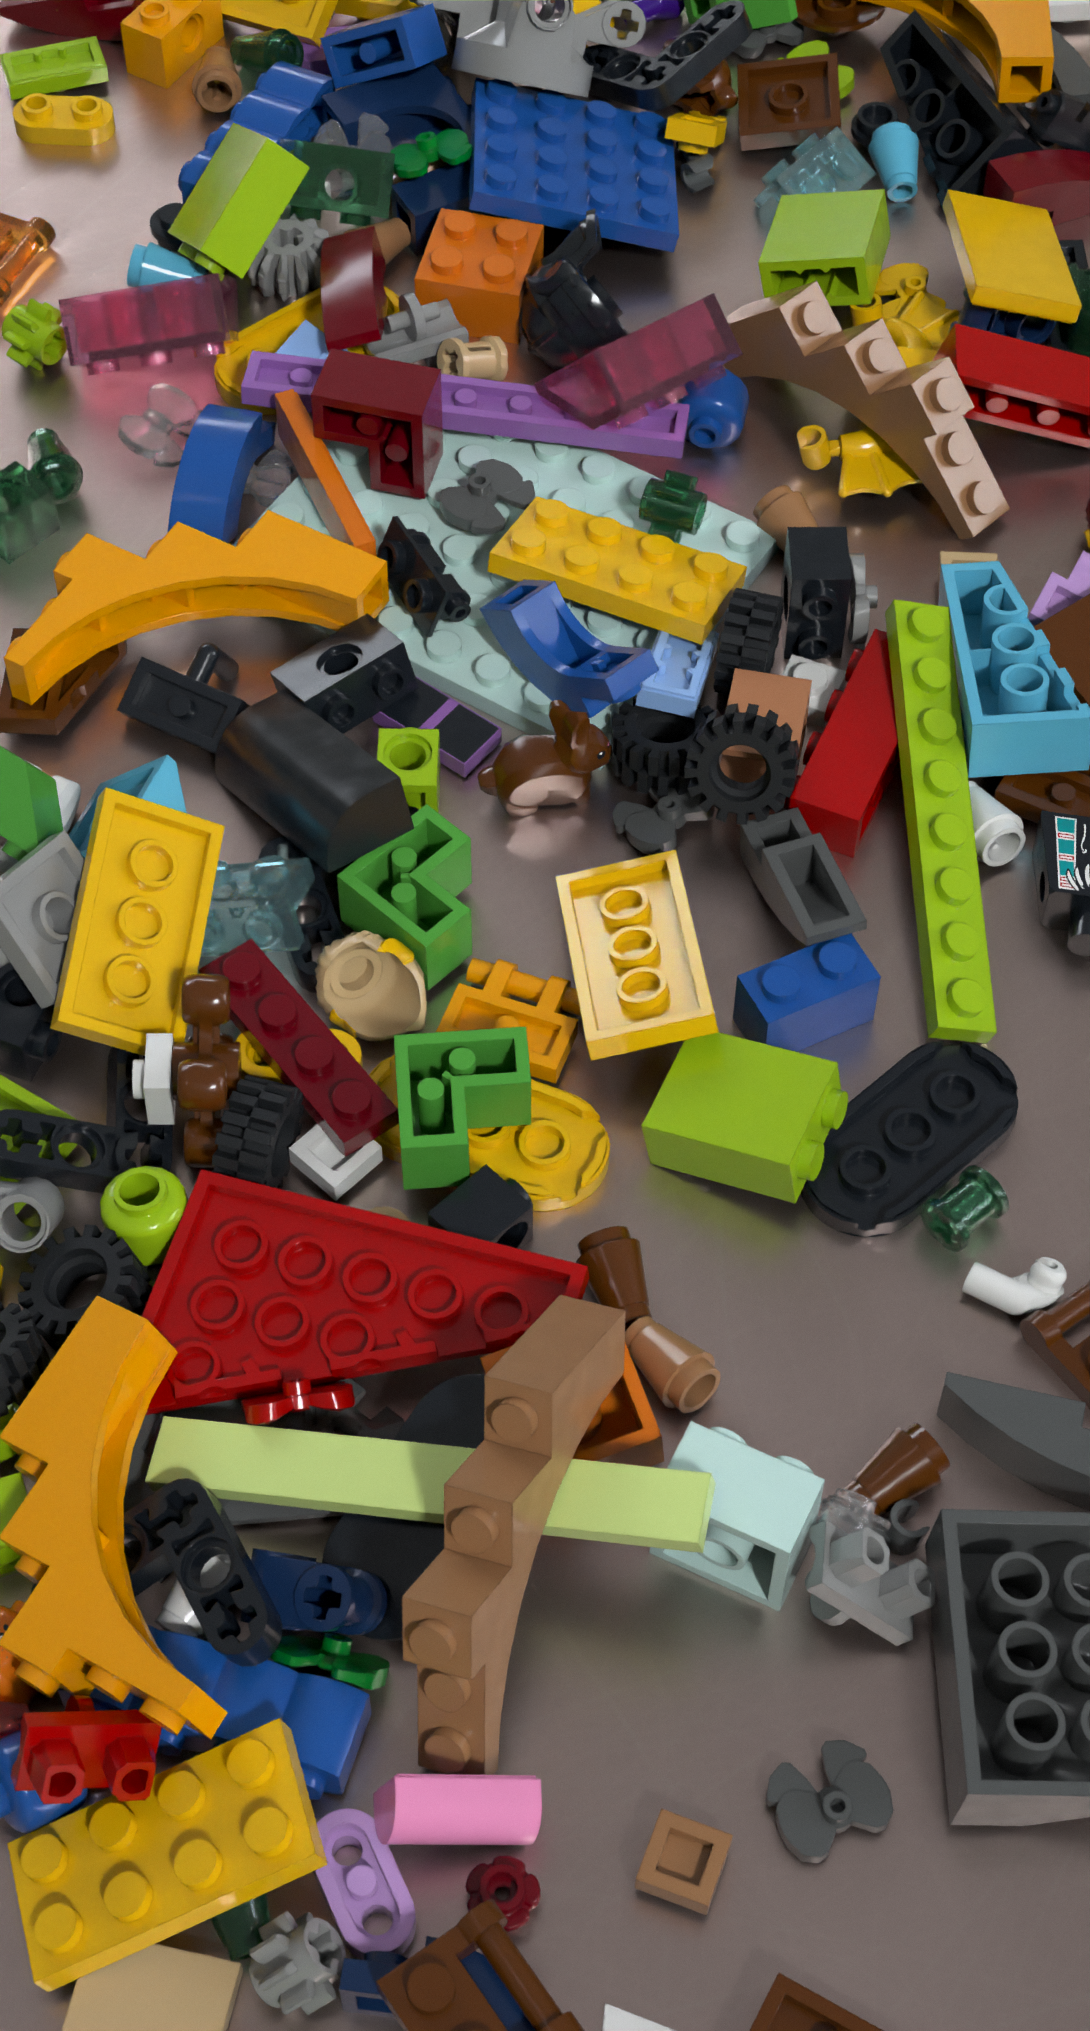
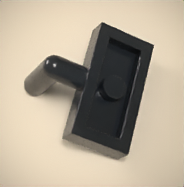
M207 642L200 645L186 675L141 657L117 711L129 718L216 755L218 744L228 725L250 705L240 698L208 685L213 673L224 681L234 679L238 674L239 666L233 658L218 646Z

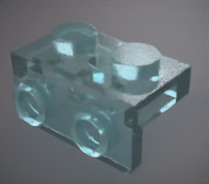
M837 126L822 139L816 133L808 137L791 153L796 159L792 165H789L785 159H782L760 179L766 188L753 201L761 208L772 197L779 203L781 195L858 191L876 175V172Z
M271 855L260 858L255 862L228 864L226 861L218 860L200 957L222 956L251 938L264 953L299 950L305 939L296 910L315 880L309 857L284 859V857L279 855Z

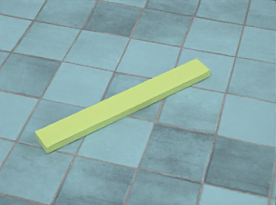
M163 1416L145 1482L153 1491H157L176 1479L189 1478L199 1482L219 1499L444 1524V1484L474 1452L475 1448ZM572 1459L554 1499L542 1535L703 1553L716 1483L711 1473Z

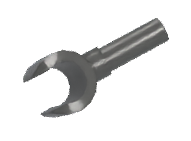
M679 150L686 160V163L680 167L681 179L686 189L691 193H695L713 185L714 178L707 171L714 166L712 155L707 153L699 156L696 153Z
M903 1499L896 1502L883 1525L872 1528L873 1531L884 1537L887 1546L893 1553L909 1555L915 1552L930 1530V1527L927 1526L917 1531H910L900 1525V1523H904L915 1516L920 1507V1504L915 1500Z

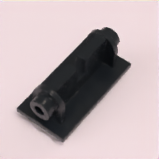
M1050 89L1038 96L1034 109L1018 105L1016 108L1030 125L1027 129L1028 134L1041 145L1052 148L1054 144L1063 146L1066 150L1090 152V102L1087 101L1084 104L1080 98L1057 89Z
M393 516L384 539L378 548L376 557L387 561L388 582L426 637H432L439 620L450 619L453 622H460L467 618L471 612V607L469 606L471 598L467 591L460 587L452 574H443L446 565L432 547L429 537L424 532L406 529L399 517Z

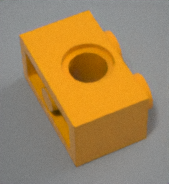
M145 0L120 22L127 73L165 89H168L192 67L208 48L214 46L224 37L221 0Z

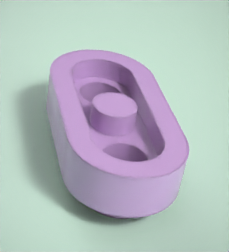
M346 1808L335 1810L325 1815L318 1821L317 1827L328 1865L313 1871L344 1945L351 1954L360 1960H363L364 1954L369 1951H387L401 1955L406 1951L414 1938L416 1915L413 1900L389 1846L380 1843L374 1819L363 1811ZM344 1846H354L362 1852L361 1858L350 1866L340 1865L334 1860V1856ZM375 1914L386 1915L392 1921L390 1929L382 1935L369 1934L364 1929V1923L370 1916Z

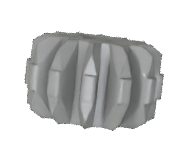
M295 213L289 219L281 220L279 218L247 271L251 284L260 287L264 297L280 294L284 302L290 296L298 295L302 298L309 291L320 288L321 250L323 239L329 237L328 230L318 228L315 218L302 222L299 221Z

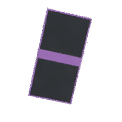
M416 677L419 688L375 714L373 722L383 728L392 729L405 727L439 729L440 763L465 778L502 742V728Z

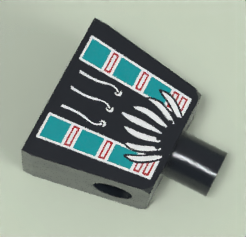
M1041 811L1032 851L1040 923L1049 929L1068 931V949L1080 956H1090V817Z

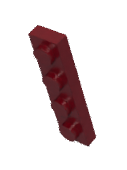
M252 938L198 969L199 974H220L229 979L230 1020L285 1085L301 1089L300 1092L303 1093L301 1105H304L306 1111L345 1157L399 1124L398 1108Z

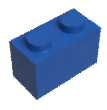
M433 3L353 24L320 38L335 89L416 69L448 54Z
M852 933L819 942L738 975L733 1020L745 1039L798 1052L874 1019L881 976Z

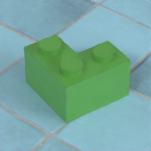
M426 804L411 816L414 825L413 830L358 858L337 875L341 921L355 932L370 931L380 935L385 940L395 938L414 952V959L424 973L425 989L429 991L472 955L471 909L456 898L459 893L472 884L471 838Z
M526 1027L394 1035L404 1190L460 1186L470 1178L468 1129L531 1125V1074Z

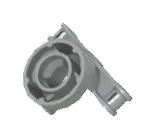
M409 0L421 6L433 3L435 9L460 14L451 69L588 97L594 66L588 65L583 59L587 41L619 48H629L640 41L646 30V19L643 11L637 4L630 1L607 0L575 14L573 12V0H555L556 3H550V0ZM620 17L623 20H627L625 30H617L614 27H610L611 18Z

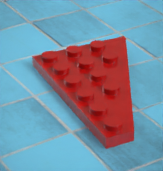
M201 1169L142 1314V1317L148 1319L178 1351L154 1393L146 1415L283 1391L282 1382L291 1379L308 1377L310 1378L311 1385L500 1351L513 1346L559 1295L582 1300L589 1281L588 1266Z

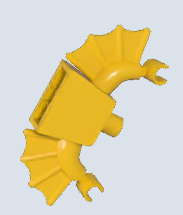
M918 291L899 318L891 317L887 319L883 317L882 300L875 293L871 304L863 305V308L850 305L853 327L880 318L883 319L907 368L933 361L934 356L948 335L950 325L954 321H958L960 312L957 309L951 310L933 303L923 291ZM808 425L797 432L801 459L807 468L811 470L822 469L829 464L831 457H839V460L842 461L838 495L841 498L862 492L881 494L888 498L892 495V492L902 486L922 483L911 467L881 436L868 426L860 431L840 434L838 440L829 441L825 429L821 426Z

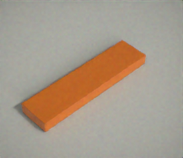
M294 389L276 393L275 404L278 435L331 537L376 556L375 538L323 440L314 437L313 421L298 393Z

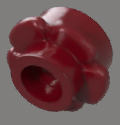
M497 1856L488 1865L480 1863L470 1872L465 1885L466 1892L470 1894V1899L467 1902L468 1912L479 1904L493 1899L508 1920L504 1927L505 1931L518 1930L527 1924L530 1919L531 1910L536 1908L540 1902L541 1889L538 1879L534 1874H528L525 1871L526 1866L524 1862L512 1856ZM506 1887L510 1892L508 1898L498 1899L495 1896L496 1889Z

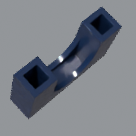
M432 61L416 69L357 83L321 96L324 137L346 166L389 152L401 144H416V136L424 132H434L438 135L447 129H459L467 134L470 144L471 104L467 105L457 93L451 78L447 75L443 76ZM470 158L458 165L447 164L427 172L424 176L391 185L392 218H399L408 226L411 234V242L408 247L416 257L424 254L441 208L512 219L469 209Z

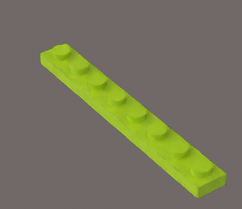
M894 599L885 611L928 1038L987 1044L997 1033L949 607Z

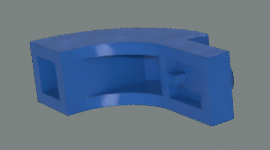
M208 404L201 411L191 429L179 464L170 507L168 532L178 521L226 543L231 542L238 535L240 508L248 475L256 459L274 445L276 422L262 420V413L214 404Z
M523 579L479 608L493 635L521 673L550 700H561L572 711L586 712L589 718H592L611 704L620 703L635 696L641 690L640 683L659 671L650 649L609 645L586 630L567 606L555 581Z

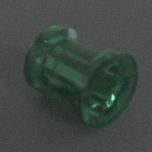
M971 1165L961 1172L959 1183L942 1198H932L922 1205L920 1216L929 1233L946 1249L953 1252H961L969 1245L970 1234L989 1218H1001L1009 1210V1199L1001 1184L989 1172L979 1166Z

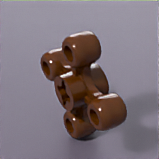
M192 974L184 977L182 980L181 1005L182 1019L185 1023L193 1025V1035L189 1037L188 1042H173L172 1092L173 1100H178L181 1109L194 1112V1117L186 1120L184 1124L185 1163L195 1168H214L212 1156L218 1148V1145L215 1144L217 1132H221L223 1127L221 1110L226 1107L227 1100H229L232 1092H237V1083L242 1079L240 1042H234V1038L231 1035L220 1033V1025L227 1023L230 1019L229 979L220 974Z

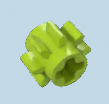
M33 298L29 299L27 306L20 304L12 308L6 315L2 325L3 339L12 344L6 356L25 368L30 365L38 371L42 370L44 364L53 365L64 356L69 345V333L60 326L65 314L46 302L41 304Z

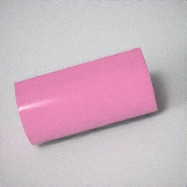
M396 1774L373 1794L375 1829L377 1837L383 1845H532L538 1836L541 1824V1779H536V1776Z

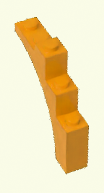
M858 0L903 11L908 14L916 10L935 26L959 40L980 60L991 77L998 103H1036L1038 96L1042 92L1051 89L1054 50L1048 0Z
M267 510L253 528H248L242 533L236 547L178 521L162 540L159 539L152 544L146 558H142L86 533L71 551L65 552L59 558L53 570L58 596L50 599L45 604L39 618L23 636H19L11 642L3 658L12 697L33 705L62 676L98 652L138 634L180 622L225 616L277 617L317 624L339 631L367 613L375 619L389 602L387 561L270 510Z
M97 1295L0 1434V1439L20 1456L14 1467L35 1482L0 1534V1540L21 1557L14 1568L37 1584L0 1639V1646L21 1662L14 1675L51 1699L59 1687L72 1695L89 1696L93 1689L97 1688L119 1703H123L128 1694L132 1693L144 1700L139 1711L165 1730L178 1735L185 1724L212 1739L228 1712L195 1683L182 1675L157 1646L135 1601L124 1553V1496L132 1451L150 1401L178 1351L148 1319Z

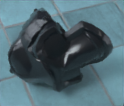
M595 208L586 211V218L579 221V224L569 233L559 247L541 259L542 266L532 276L529 273L525 275V291L520 309L519 324L528 344V352L534 353L555 370H571L586 363L593 364L608 358L612 359L624 353L629 354L631 348L636 344L618 320L624 313L594 275L588 279L583 274V268L602 249L599 220Z

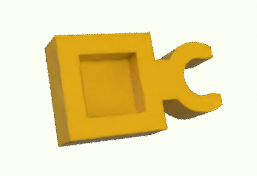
M689 111V114L678 112L668 117L665 138L679 141V150L696 154H707L709 147L715 148L724 143L727 127L726 117L720 115L717 117L701 115L699 111Z

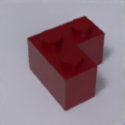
M331 348L311 393L314 437L368 447L371 489L425 499L443 455L441 369Z

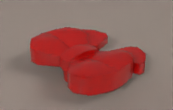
M308 1377L282 1382L283 1392L250 1396L241 1400L246 1423L255 1425L270 1424L290 1411L294 1413L309 1410V1406L329 1411H342L355 1404L352 1384L345 1383V1381H333L311 1385L310 1378Z

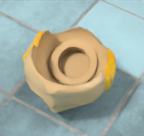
M366 930L352 932L342 939L333 941L331 945L324 946L323 952L318 956V965L315 968L317 1005L325 1011L332 1023L345 1030L354 1038L359 1037L367 1041L380 1042L394 1038V1035H400L407 1031H421L426 1025L427 1013L424 973L414 959V952L395 938L385 940L380 935Z

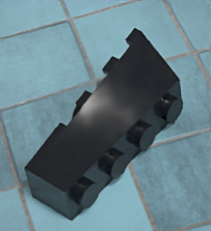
M916 10L906 18L880 48L899 99L905 102L910 118L907 119L909 126L918 136L925 154V157L922 159L927 172L935 179L939 192L936 195L941 208L948 189L984 196L983 190L988 161L1017 153L1043 150L1038 142L1028 134L1027 129L1005 103H998L996 92L949 36Z

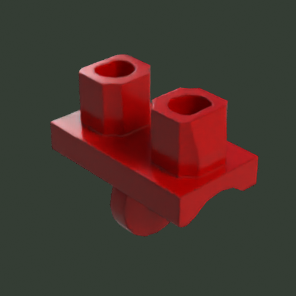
M71 1695L67 1701L65 1712L23 1713L19 1753L11 1772L15 1791L36 1790L43 1804L71 1803L82 1794V1789L110 1788L111 1793L119 1801L146 1800L150 1796L156 1770L155 1758L162 1727L144 1716L139 1710L95 1711L93 1701L89 1695Z

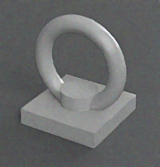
M65 830L49 836L0 876V968L11 963L41 1009L54 1005L56 1001L85 861Z

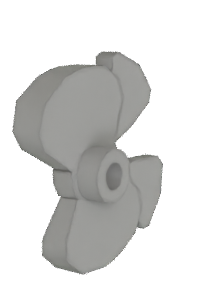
M849 553L852 582L849 597L851 621L848 626L847 635L850 644H854V650L855 648L864 650L869 632L870 609L877 608L878 590L877 585L865 584L866 563L864 553Z

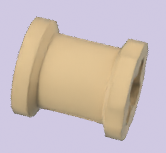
M483 336L477 342L465 343L458 338H448L443 340L439 346L437 368L441 369V374L503 381L508 372V351L505 343L499 336Z

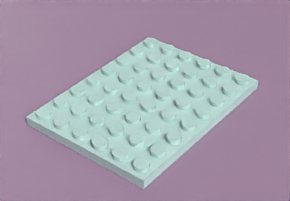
M443 429V455L426 498L421 499L371 489L368 447L331 441L326 446L375 538L376 556L392 517L398 516L406 529L424 532L429 537L432 547L446 565L443 574H452L460 587L466 590L471 598L469 605L471 612L467 618L460 622L441 619L438 621L432 637H426L388 582L389 602L375 619L404 642L416 677L527 734H556L549 718V705L552 700L537 689L511 661L493 635L479 609L519 583L487 571L489 552L525 510L497 500L494 506L505 518V528L491 535L473 534L471 531L460 529L448 522L440 511L442 490L447 487L467 486L469 477L476 473V465L480 461L495 459L514 467L523 477V481L530 480L533 482L535 498L538 496L544 499L558 500L565 503L568 507L597 517H609L615 519L621 525L651 535H663L675 543L702 552L717 553L729 561L747 566L742 589L747 590L780 550L776 544V539L759 528L756 522L591 447L544 443L535 440ZM300 475L249 527L253 528L267 510H270L331 537ZM238 540L233 544V546H237ZM563 598L576 619L586 630L602 642L613 646L652 650L659 630ZM728 607V609L725 611V613L723 614V616H722L721 619L718 621V623L716 624V626L713 628L712 631H714V630L718 627V625L722 622V620L725 618L726 612H728L729 607ZM307 623L329 635L337 632L317 624ZM633 697L620 703L611 704L592 718H589L590 724L596 725L603 731L610 745L614 713L619 714V707L624 702L633 706ZM605 765L597 769L602 770Z

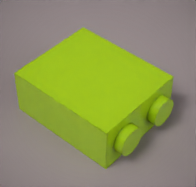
M233 122L168 230L169 234L182 242L178 252L219 278L227 270L243 279L310 167L268 137Z
M885 189L781 195L758 262L764 298L817 281L830 306L871 304L891 237Z
M720 1032L684 1040L641 1125L650 1164L796 1204L806 1180L814 1181L821 1170L824 1159L825 1139L831 1128L837 1130L841 1126L847 1110L848 1093L841 1090L838 1063Z

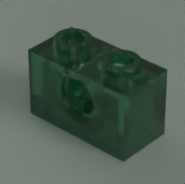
M280 139V146L310 167L288 203L290 206V217L295 213L298 218H315V220L321 221V212L326 210L340 212L339 223L358 226L370 225L371 217L388 218L395 154L301 140ZM335 169L342 177L343 187L340 194L332 199L326 192L325 180L327 175Z

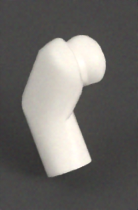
M1041 1257L1035 1260V1263L1030 1268V1272L1010 1278L976 1261L968 1273L962 1292L1008 1314L1019 1316L1054 1305L1064 1294L1062 1285L1065 1283L1067 1272L1064 1266L1057 1260Z

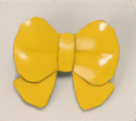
M900 263L887 267L880 272L874 293L879 296H896V299L882 305L883 317L887 319L891 317L899 318L918 291H923L933 303L946 308V302L943 298L927 292L928 268L918 263Z

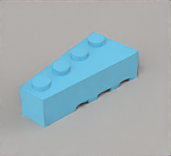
M1000 561L942 564L940 569L938 606L949 607L968 778L1089 770L1090 707L1087 703L1081 704L1074 694V681L1065 667L1058 668L1049 653L1050 642L1042 629L1035 630L1028 619V607Z

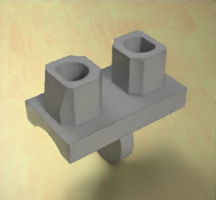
M409 292L399 297V313L385 317L382 339L362 345L369 356L406 363H413L424 359L428 367L437 368V352L443 340L458 338L463 343L469 342V333L458 322L448 299L421 306L415 294Z
M827 1520L811 1526L809 1539L815 1546V1560L812 1570L806 1576L805 1585L806 1590L811 1593L810 1608L813 1615L831 1626L841 1625L852 1618L896 1646L913 1640L914 1614L931 1608L935 1604L936 1575L934 1570L917 1558L899 1566L889 1560L890 1549L884 1537L867 1526L850 1534Z

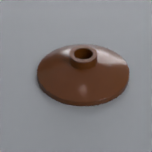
M795 0L798 17L794 20L813 30L840 35L875 23L884 14L886 7L858 0Z

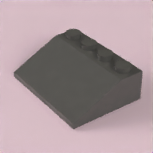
M941 1509L925 1543L926 1563L934 1570L936 1575L935 1604L931 1607L950 1825L1029 1826L1090 1817V1512Z

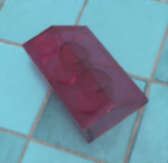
M220 273L58 300L70 366L87 367L88 376L119 372V361L135 358L140 359L141 367L173 363L171 352L192 349L194 359L226 354L224 344L239 341L236 279Z
M712 293L589 353L534 383V386L540 396L594 430L614 420L618 430L649 415L644 404L651 400H654L659 410L689 395L684 386L685 383L693 380L698 390L726 376L727 373L723 364L743 354L715 294Z

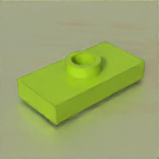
M96 36L0 55L1 70L11 100L25 98L34 93H60L67 89L109 81L107 65Z

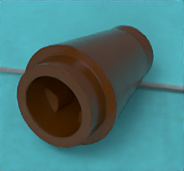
M625 1226L604 1228L581 1239L577 1244L580 1257L576 1263L588 1266V1285L599 1304L626 1311L625 1331L641 1317L649 1316L652 1318L648 1307L649 1300L640 1241L631 1238L629 1230Z
M914 1422L904 1431L896 1427L853 1477L852 1482L843 1488V1493L856 1512L865 1521L870 1523L878 1515H883L890 1511L896 1502L903 1499H912L941 1484L940 1474L950 1467V1462L937 1441L920 1424Z

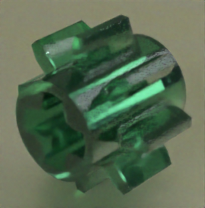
M667 469L664 481L656 478H651L648 481L639 506V519L651 522L648 534L663 535L676 543H680L682 532L696 535L702 524L708 499L706 493L695 490L698 482L697 477Z

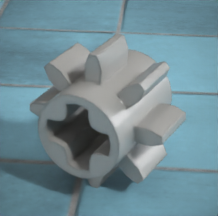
M286 1911L259 1928L263 1942L249 1950V1955L252 1957L249 1964V1974L256 1993L265 2003L275 2008H281L282 2013L285 2015L299 2007L309 2015L337 1998L332 1983L341 1979L346 1953L339 1934L331 1924L323 1919L313 1918L310 1912L294 1920L293 1916Z

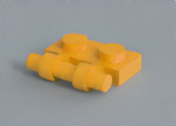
M473 957L467 970L466 981L484 986V988L481 990L458 983L436 1032L526 1027L531 1076L556 1084L578 1034V1019L562 1015L563 1011L581 1016L577 990L571 987L570 980L551 975L549 980L518 971V964L498 959L494 964ZM510 995H514L523 999L536 1002L538 1004L537 1006H533L510 999L509 997Z

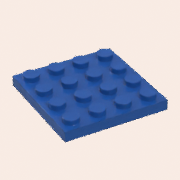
M476 77L471 94L470 144L472 145L473 152L470 157L469 209L572 231L579 224V221L586 218V211L595 208L602 238L674 253L679 238L674 142L671 139L665 138L667 119L650 111L636 113L614 108L611 104L604 101L594 100L586 102L565 97L563 94L553 90L536 91L515 86L513 83L505 80H486Z

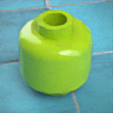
M141 1166L128 1169L115 1176L104 1189L100 1200L101 1219L104 1229L107 1227L115 1231L119 1240L123 1238L144 1266L162 1264L188 1203L186 1190L176 1175L164 1168Z

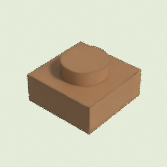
M661 1808L635 1879V1889L707 1916L732 1844L733 1835Z

